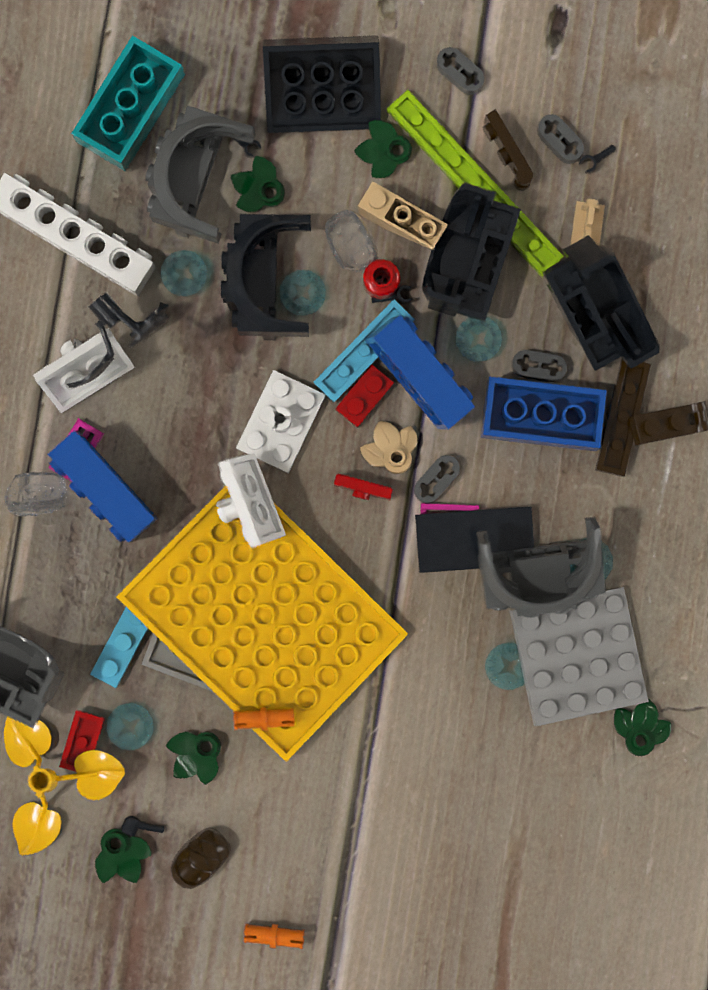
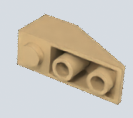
M375 182L371 183L358 205L359 214L364 218L431 250L435 248L448 224Z

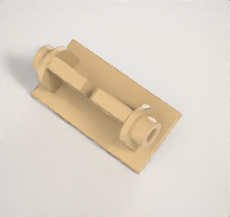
M587 199L586 202L576 201L570 245L588 235L597 245L600 244L605 205L598 204V200Z

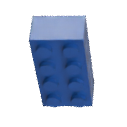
M401 315L390 318L365 339L366 343L437 429L449 430L475 408V405L471 402L474 399L472 394L464 385L460 387L453 380L454 372L445 362L439 363L434 356L436 350L426 339L422 341L415 332L418 329L407 316L403 318Z
M489 377L486 386L481 438L597 451L601 447L607 390Z
M74 430L48 453L52 459L49 462L50 466L60 476L67 475L71 479L70 488L80 498L87 497L91 501L92 505L89 507L100 520L106 518L112 524L109 530L120 542L125 540L128 543L133 542L158 519L80 432Z

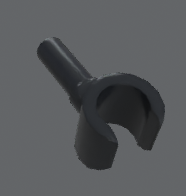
M232 138L243 147L244 155L247 158L253 159L255 157L248 152L247 146L254 145L257 149L261 150V144L257 140L250 144Z
M611 145L594 156L585 155L580 159L579 165L583 164L586 160L592 161L593 167L585 172L586 174H591L596 170V164L616 151L614 145Z
M403 285L393 296L387 299L371 297L372 303L393 301L395 299L400 305H406L413 298L403 299L400 292L409 291L411 287Z
M134 816L126 817L121 826L122 832L130 836H135L138 828L158 833L164 832V826L142 822Z

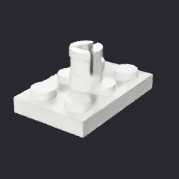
M109 328L106 329L114 351V360L96 379L75 388L67 386L68 383L83 380L105 357L107 348L101 333L83 344L81 341L74 339L73 346L71 340L67 341L60 350L62 357L33 374L36 382L60 413H63L135 368Z
M273 370L236 449L246 454L255 453L257 459L289 474L326 394Z
M255 453L218 463L221 469V479L228 487L231 497L217 502L216 506L219 508L217 512L220 519L225 523H229L239 517L243 526V536L249 542L251 548L286 536Z

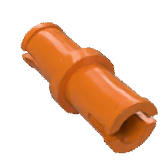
M261 707L260 710L234 711V729L261 728L262 731H268V728L294 727V708L267 710V707Z
M246 923L244 943L270 945V948L275 949L277 946L303 949L305 930L279 928V924H272V927Z

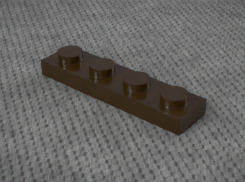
M621 358L595 471L625 477L634 440L629 417L640 414L651 368L650 363L642 362L630 369Z

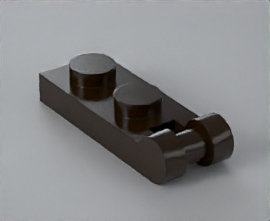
M495 109L485 116L484 133L489 141H495L499 148L497 154L504 166L509 165L514 173V186L516 189L526 190L533 179V172Z
M706 401L629 417L635 446L708 431V421L705 413L708 410ZM694 413L696 424L690 425L688 414Z

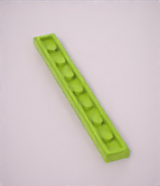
M408 89L387 108L386 111L458 188L464 182L496 192L494 201L518 208ZM520 211L510 244L543 277L542 271L560 262L564 256L529 218Z

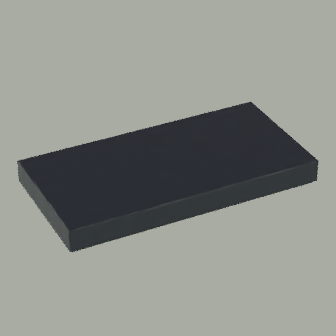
M531 506L415 515L419 573L479 569L477 532L487 531L491 553L534 547Z

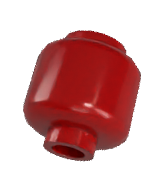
M378 259L369 263L365 268L363 286L371 297L387 299L393 296L399 288L400 272L391 261Z

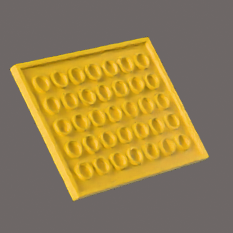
M225 486L116 597L233 711L260 710L261 707H267V710L294 708V727L268 728V731H262L261 728H252L287 762L397 647L408 633L275 503L274 505L286 536L251 548L249 542L243 536V526L240 518L238 517L229 523H225L218 515L217 509L219 508L216 506L217 502L231 497L228 487Z

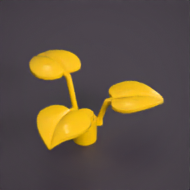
M7 716L4 726L6 752L11 761L20 767H28L36 760V765L33 767L34 771L29 775L28 784L30 789L36 792V796L40 798L42 806L35 802L26 803L19 807L14 815L12 826L19 854L29 855L40 852L50 846L60 834L61 816L54 810H47L48 802L44 795L46 792L53 791L58 781L77 779V790L83 797L90 800H100L109 796L116 789L125 775V768L111 754L99 750H90L80 754L75 759L76 774L57 776L56 772L52 769H41L42 758L40 755L47 753L52 744L50 729L41 720L38 721L35 728H31Z

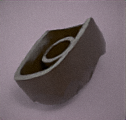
M203 829L186 842L175 855L171 865L172 878L182 888L192 889L202 885L224 864L231 851L230 843L216 829Z

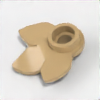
M378 422L374 429L375 442L361 446V454L373 467H385L393 474L406 472L412 464L411 453L417 446L416 432L412 426L405 427L399 432L391 423ZM395 455L402 456V460L398 463L393 462L392 458Z

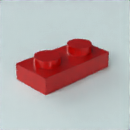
M371 365L335 410L358 428L394 385V382Z
M81 710L75 711L59 767L76 772L74 766L75 759L86 751L96 750L105 717Z

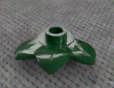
M374 120L369 122V131L372 138L362 142L354 151L362 161L373 164L371 170L373 178H386L393 174L397 165L409 160L412 154V146L407 138L397 135L393 125L388 122ZM397 145L403 148V153L398 156L392 152L393 147Z
M255 156L252 171H243L231 175V181L235 190L241 194L236 207L242 211L253 213L264 206L275 207L285 197V189L283 184L277 180L275 166L264 157ZM268 189L276 191V195L272 198L267 197L265 193Z
M648 699V702L638 704L633 713L623 708L616 709L614 713L616 732L625 738V745L628 751L639 757L648 755L655 745L664 743L671 733V722L658 720L657 707L650 699ZM636 737H643L645 739V745H638L636 743Z
M182 732L167 742L166 747L173 753L178 754L173 769V776L175 778H189L197 774L200 781L206 785L216 777L219 769L216 757L221 751V742L215 734L202 732L194 735L189 732ZM204 741H209L212 744L211 751H203L201 745Z
M118 828L110 829L101 839L102 851L95 860L96 872L102 883L109 881L116 873L129 882L137 883L142 871L140 860L151 856V849L148 843L140 837L128 836V834ZM118 838L121 841V846L119 848L112 847L111 839Z

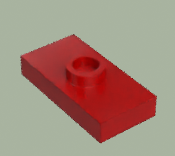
M339 473L338 475L336 474L334 486L353 491V497L368 501L370 496L390 501L393 491L391 487Z

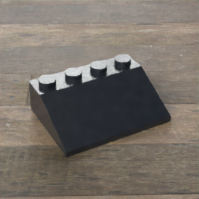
M378 35L263 40L267 133L369 130L370 121H381Z

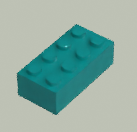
M132 35L71 134L75 141L123 171H126L184 78L183 66Z

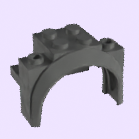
M187 105L185 113H180L178 116L175 130L166 129L164 137L160 136L155 147V153L157 154L155 164H150L146 173L145 180L148 181V186L153 194L147 207V212H150L149 216L152 222L175 229L178 236L187 239L189 235H193L219 244L222 233L218 232L219 228L195 217L223 136L253 144L256 136L254 126ZM200 140V144L203 145V147L196 146L193 144Z
M596 517L585 518L587 540L492 553L490 551L487 531L477 532L478 564L482 576L486 608L501 611L511 607L516 610L518 616L532 618L540 614H563L570 609H577V602L581 599H593L600 594H606L601 528ZM570 564L578 566L572 573H570ZM509 572V580L503 576L504 573Z
M0 626V713L31 728H35L47 702L53 699L65 673L59 670L54 657L41 646Z

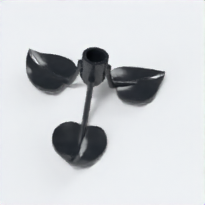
M107 292L96 299L89 306V309L99 319L95 325L100 329L107 353L101 363L83 380L68 383L67 386L75 388L91 382L101 375L114 360V351L104 326L108 325L111 329L120 321L126 324L133 331L130 336L132 338L136 337L128 345L132 348L146 340L170 319L168 314H164L169 308L168 303L160 302L158 309L150 313L144 321L135 322L121 310Z

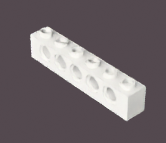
M6 173L3 174L0 179V214L134 295H140L156 269V266L151 261L153 257L140 248L135 252L126 246L128 242L115 233L111 237L102 232L104 227L89 218L86 222L77 217L79 212L64 203L61 207L52 202L54 197L42 189H39L38 192L28 187L30 183L17 174L13 177ZM24 197L31 198V203L27 208H18L20 199ZM54 212L55 219L52 223H42L45 213ZM76 226L80 228V234L76 238H67V231L71 227ZM102 241L105 243V248L101 253H91V247L95 242ZM121 256H127L130 258L128 266L123 269L116 268V260Z

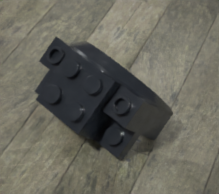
M465 182L458 188L442 219L448 226L435 248L431 250L423 278L422 291L426 299L429 300L428 309L453 317L456 314H460L485 322L521 209L494 201L496 192Z
M240 214V223H234V240L236 241L235 243H227V251H222L221 265L222 269H224V274H227L226 281L221 280V298H223V303H227L229 310L232 311V328H237L239 336H263L264 340H275V336L309 337L308 323L276 319L278 233L284 231H311V215ZM259 244L264 249H255V247Z
M588 235L563 249L567 258L542 271L548 282L547 287L570 331L580 343L595 371L620 357L632 369L660 353L658 341L612 248L601 244L597 245Z

